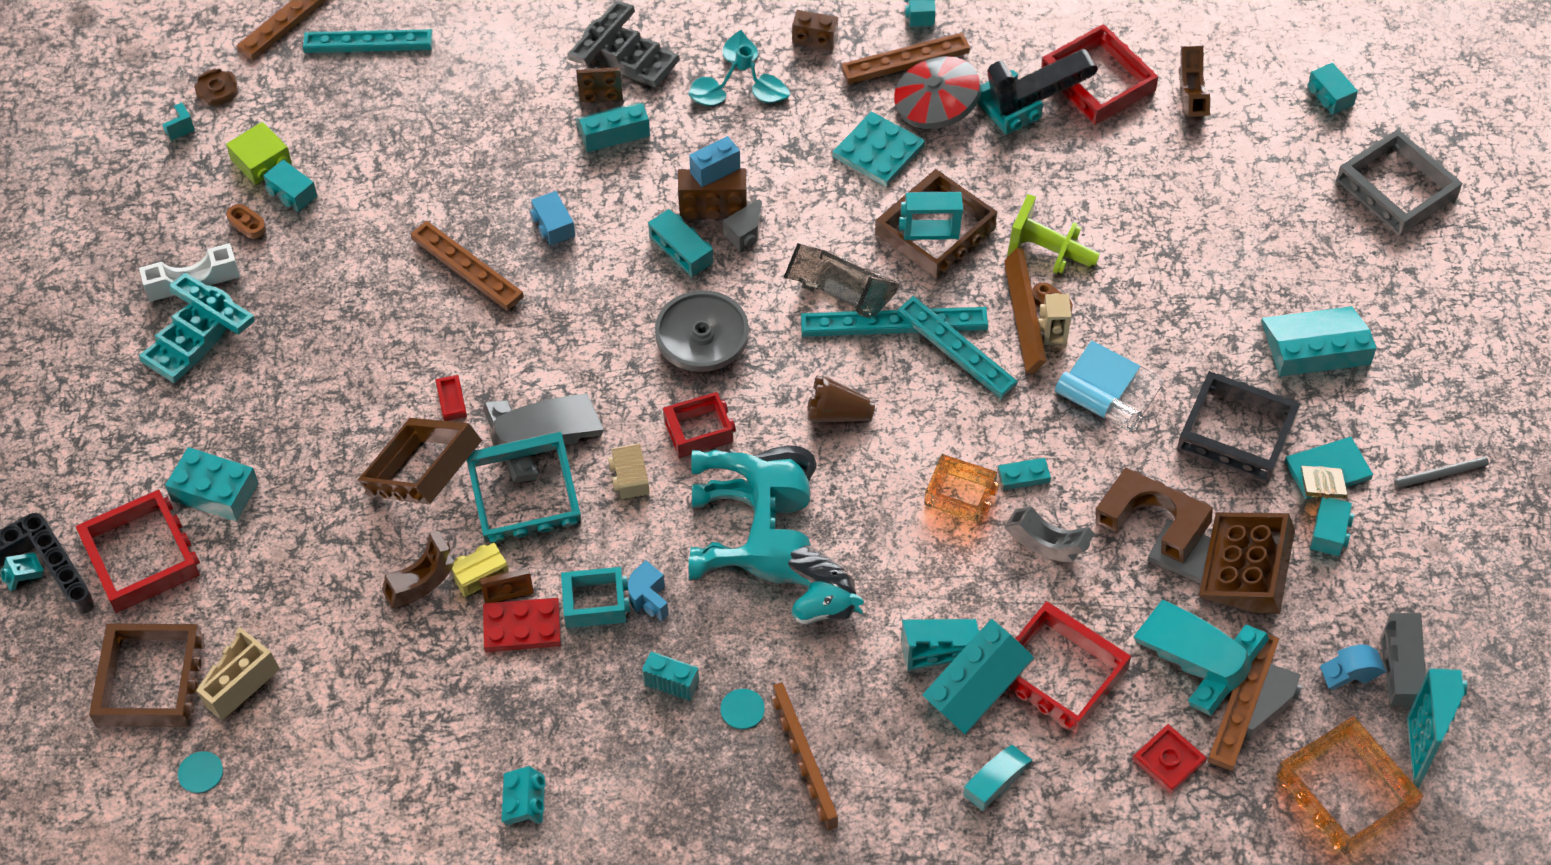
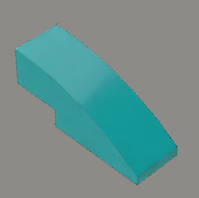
M1011 744L991 759L964 786L963 796L984 811L996 797L1000 798L1032 763V759Z

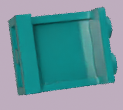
M1014 69L1010 70L1014 79L1017 80L1018 74ZM989 81L981 85V96L978 104L1005 135L1018 131L1023 126L1036 122L1042 117L1043 102L1041 100L1009 116H1002L991 98Z

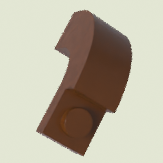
M1204 45L1180 46L1179 88L1182 107L1188 117L1210 116L1211 94L1207 92L1204 81Z
M439 531L429 533L425 552L418 561L403 570L385 574L382 591L392 609L422 598L440 585L449 575L455 562L449 554L450 546L448 541L443 539Z

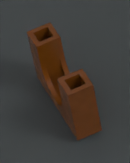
M1125 467L1096 507V523L1118 533L1125 521L1136 509L1144 506L1162 507L1169 511L1175 520L1161 539V553L1183 564L1211 524L1213 507L1202 500L1194 499L1180 490L1172 489L1160 481H1155L1138 471Z

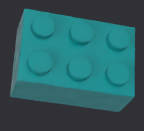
M187 447L166 482L165 487L173 502L237 522L259 482L253 467Z

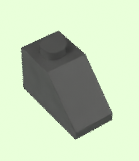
M758 199L723 220L724 236L739 251L753 246L758 241L762 221V201Z

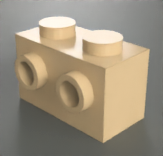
M1045 294L1044 304H1040V318H1038L1040 331L1043 334L1044 345H1067L1071 322L1069 294Z

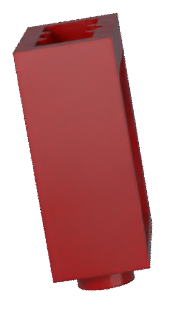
M718 392L663 407L664 423L678 458L692 455L694 450L703 452L733 443V433L736 432L735 423L732 418L728 419L726 401L720 399ZM715 412L721 426L720 430L685 439L679 424L680 421Z

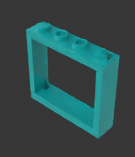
M561 431L474 450L466 460L484 542L499 543L504 541L506 537L522 538L529 535L528 532L538 530L539 533L551 531L555 526L571 527L576 525L577 521H581V513ZM557 449L571 511L489 529L476 467Z

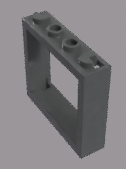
M1396 129L1342 164L1336 178L1340 185L1399 236L1458 198L1463 184L1456 176L1445 169L1441 163L1432 158L1423 148H1420L1409 136L1399 129ZM1392 148L1397 150L1442 189L1408 213H1405L1358 172V170Z

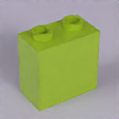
M263 121L226 143L230 160L255 185L265 180L263 175L282 160L289 164L292 163L288 146Z

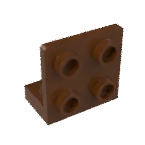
M619 67L576 70L580 102L623 100L622 75Z

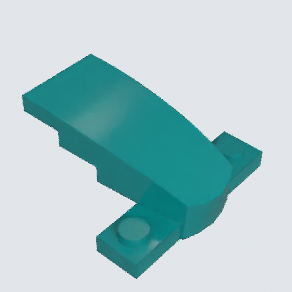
M186 272L169 285L171 293L189 303V305L172 315V323L155 335L156 342L139 354L140 362L173 383L178 381L204 357L227 328L239 335L255 322L254 315L235 304L226 292L213 286H206Z
M1163 599L1133 636L1136 643L1156 651L1160 658L1180 665L1184 672L1204 678L1189 698L1188 703L1190 707L1210 716L1227 694L1246 679L1251 669V662L1269 640L1266 632L1247 624L1233 640L1203 619Z

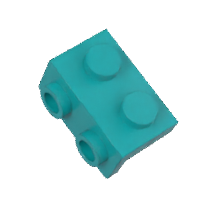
M531 766L504 773L501 822L506 825L528 819L537 824L543 822V812L545 809L544 774Z

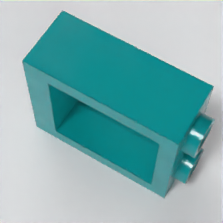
M906 192L905 202H901V216L903 217H899V230L904 232V240L959 239L963 214L961 192ZM949 213L948 220H912L913 214Z
M621 566L561 572L563 612L566 628L626 623V613L630 612L629 597L624 598V591H628L627 576H622ZM616 583L618 605L575 609L573 587Z

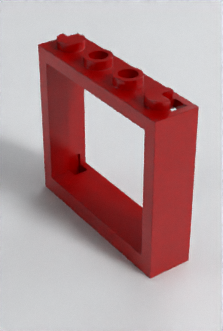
M1104 24L1043 56L1041 68L1077 51H1090L1101 45L1139 82L1102 104L1080 83L1061 91L1094 125L1155 92L1159 77L1153 69L1143 62L1140 56H1137L1126 43H1123Z
M159 489L75 526L115 613L200 576L196 566L200 564V561L195 551L189 552L188 547L192 546L186 532L180 533L179 529L183 528L177 514L171 515L170 511L174 509L168 496L163 498ZM160 509L185 561L116 591L92 538Z
M1046 601L1015 639L1026 648L1046 624L1114 670L1078 715L1020 676L1009 688L1020 699L1035 705L1042 714L1050 715L1056 719L1063 728L1071 729L1077 733L1128 670L1131 655Z

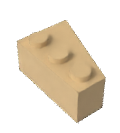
M240 626L235 632L237 636L231 645H226L222 651L224 655L219 663L212 666L196 690L205 707L221 721L280 670L272 652Z

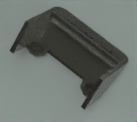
M797 243L784 274L786 279L801 282V287L808 291L814 292L815 289H819L854 305L857 314L869 319L871 315L876 316L897 293L900 286L899 282L841 255Z

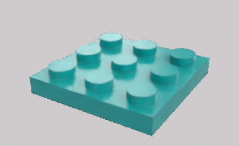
M870 111L832 151V157L887 187L925 147V140Z

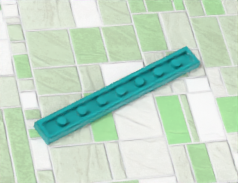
M987 307L931 309L956 331L988 330ZM897 310L801 313L802 337L920 333L897 314Z

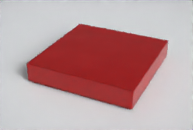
M1167 724L1133 755L1132 760L1167 792L1172 794L1207 761V757L1172 726Z

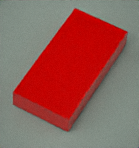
M459 375L435 379L443 420L450 421L467 417Z

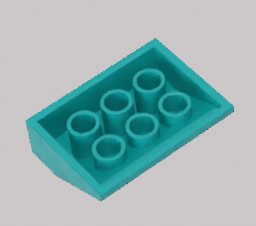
M1353 306L1261 318L1279 377L1372 364L1377 348L1369 327Z
M1429 668L1407 716L1413 788L1419 789L1445 734L1449 732L1450 723L1454 721L1457 709L1461 707L1463 696L1467 695L1468 686L1467 681L1463 680L1462 670Z

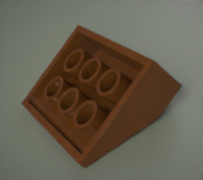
M1216 512L1199 597L1253 613L1280 614L1295 534L1290 514Z

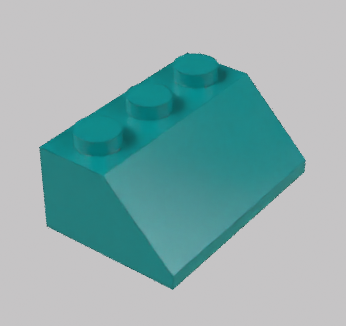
M640 102L575 118L587 152L650 137L649 117L643 103Z

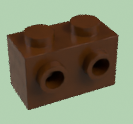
M797 9L792 23V43L834 50L839 31V17Z

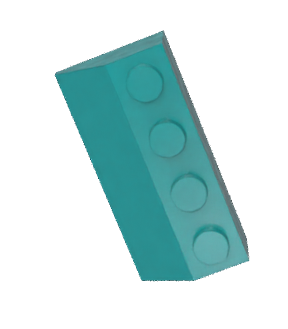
M991 618L922 696L966 735L1035 657Z

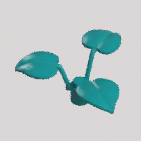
M742 29L733 34L723 46V57L728 62H733L723 82L719 85L718 81L712 77H700L692 83L688 92L689 97L701 105L716 106L721 104L726 99V92L722 88L725 87L734 69L737 67L741 71L751 68L753 81L756 82L752 86V93L758 100L765 103H775L790 97L789 89L778 77L764 73L759 79L757 78L754 61L758 57V49Z

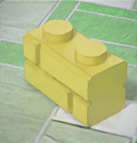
M495 543L482 545L468 556L457 557L451 570L452 577L464 597L481 590L479 579L509 572L507 562Z

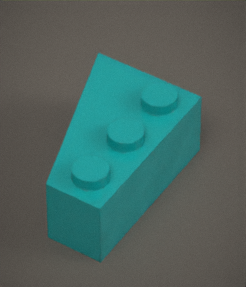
M902 619L901 648L907 671L951 663L978 634L977 620Z

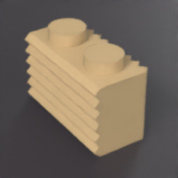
M640 443L611 448L612 457H608L610 472L615 471L616 477H612L614 491H619L620 497L623 500L630 497L634 498L635 496L649 495V482Z

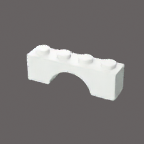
M230 243L207 249L205 257L197 264L189 267L173 268L163 262L139 268L143 286L150 302L173 296L174 294L170 292L169 285L185 272L206 286L240 277Z

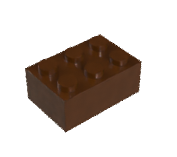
M740 168L704 187H701L692 176L690 169H678L679 215L682 219L728 218L747 206L746 168Z

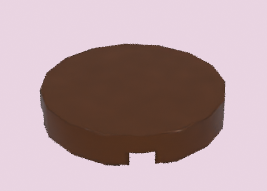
M216 68L201 74L194 88L197 98L202 103L218 106L233 100L238 93L239 85L236 76L231 71L227 70L226 72Z

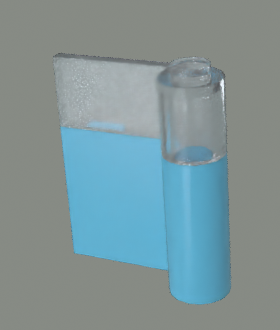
M1091 340L1071 371H1066L1062 374L1055 387V392L1131 432L1133 429L1138 430L1144 419L1142 417L1166 379Z

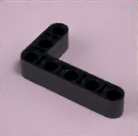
M1080 50L1015 80L1005 62L997 61L991 64L987 70L991 98L1002 116H1009L1039 100L1042 101L1091 78L1098 71V67L1087 50Z
M28 514L0 529V567L4 565L6 557L22 555L35 548L72 610L77 614H86L92 610L94 599L87 585L41 514Z

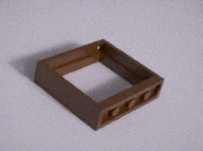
M935 169L909 192H961L963 210L980 222L936 259L911 240H904V235L894 229L899 225V217H903L901 216V202H905V194L875 220V235L937 278L942 273H946L956 260L962 259L972 246H977L987 233L994 231L997 226V211Z
M409 418L358 478V482L366 490L364 493L371 498L376 497L386 500L391 499L430 505L482 442V439L469 423ZM421 442L448 444L417 483L390 480Z
M106 623L89 716L96 727H188L189 717L194 713L193 694H197L196 690L198 688L196 675L197 672L201 671L202 667L200 651L205 647L204 634L201 633L198 624ZM122 640L187 641L176 708H109Z

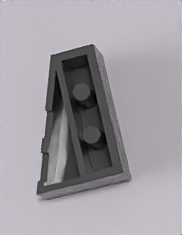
M1390 613L1380 637L1384 667L1386 669L1385 675L1390 706H1412L1425 679L1426 670L1422 613Z

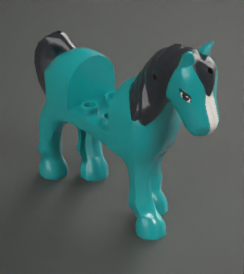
M794 445L771 448L756 455L743 452L738 453L732 449L729 452L718 450L706 453L699 450L692 451V475L701 474L709 469H726L737 472L746 478L728 481L710 480L706 485L692 484V508H703L709 502L719 499H735L750 505L754 511V518L748 540L741 547L730 548L719 542H712L705 548L690 547L688 562L689 581L698 580L705 573L716 568L738 566L759 579L777 584H797L808 587L806 593L795 601L791 610L793 618L801 624L807 625L820 620H846L853 612L864 614L860 608V605L864 604V600L856 595L855 581L848 574L845 567L824 553L816 551L805 534L795 530L775 529L776 513L797 512L809 504L811 495L809 481L817 468L815 457L810 451Z

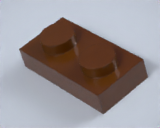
M529 568L479 579L485 603H494L534 593Z

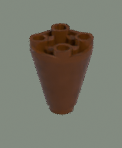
M816 375L813 385L815 395L809 398L807 411H809L808 420L814 423L864 422L865 420H872L875 402L870 401V398L828 376Z

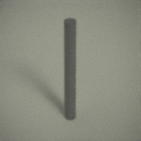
M1485 456L1394 479V484L1396 488H1401L1489 465V461Z

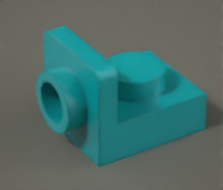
M34 552L6 557L0 574L2 581L7 584L9 590L14 591L18 581L40 578L43 576L44 570Z

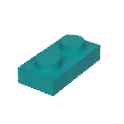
M1045 457L998 465L997 468L1003 490L1051 482V475Z

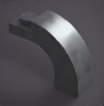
M1031 506L1015 509L1004 527L1014 539L1029 550L1046 558L1061 562H1074L1078 553H1084L1090 547V542L1095 535L1089 527L1074 530L1057 528L1046 522Z

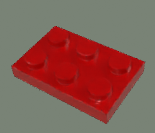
M559 598L483 603L485 653L561 646Z

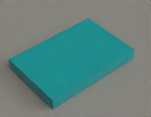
M1352 437L1286 456L1284 460L1305 500L1326 494L1325 492H1330L1326 474L1321 475L1324 490L1322 492L1318 474L1324 468L1341 469L1345 487L1371 480L1373 477L1371 469ZM1302 466L1320 467L1313 471L1317 492L1307 491ZM1324 470L1328 475L1331 492L1336 491L1333 473L1329 470Z

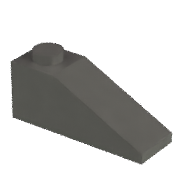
M1273 664L1270 665L1244 740H1252L1290 707L1292 699L1298 700L1302 685L1298 684L1301 674Z

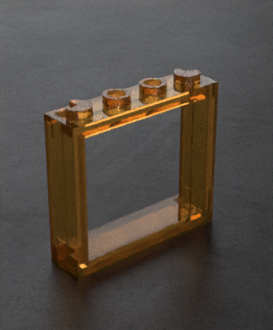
M1354 715L1281 761L1276 772L1281 785L1292 792L1297 804L1307 810L1311 815L1313 823L1319 829H1323L1328 835L1332 846L1340 850L1344 856L1418 808L1424 797ZM1344 739L1349 741L1402 803L1351 838L1294 772Z

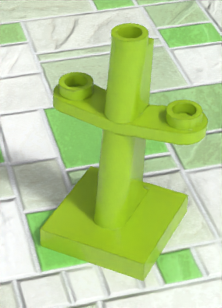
M1027 194L1012 227L1007 255H1010L1016 248H1020L1022 243L1032 242L1059 254L1053 268V273L1063 274L1067 263L1064 257L1089 267L1091 265L1096 266L1100 253L1074 241L1078 240L1081 227L1073 222L1067 236H1064L1032 220L1036 196Z

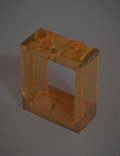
M942 454L925 491L924 505L980 524L982 516H987L992 503L989 501L991 495L996 496L1000 483L996 482L997 472ZM947 475L986 487L978 506L940 494Z

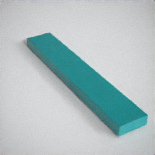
M433 30L304 32L303 52L432 50Z
M912 296L897 310V314L1000 399H1003L1017 385L1018 381L915 296Z

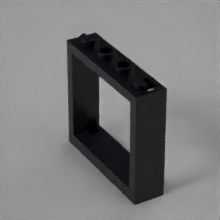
M1209 371L1181 432L1177 450L1269 483L1297 417L1300 403L1290 398L1272 394L1267 390L1250 386L1245 382H1239L1222 374ZM1209 390L1286 417L1269 460L1191 432Z

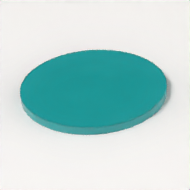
M736 689L724 697L720 711L723 720L729 726L743 730L756 726L762 720L765 713V705L761 696L755 691Z
M207 751L195 752L187 756L178 768L177 776L179 783L185 790L191 793H204L213 789L223 776L221 760L215 754Z

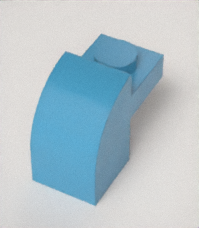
M647 560L639 565L629 577V600L636 613L643 607L650 616L653 617L655 615L662 621L669 615L668 603L658 595L665 588L664 574Z
M1354 645L1337 651L1339 656L1320 665L1328 688L1331 690H1335L1354 679L1365 684L1386 673L1378 650L1369 645Z

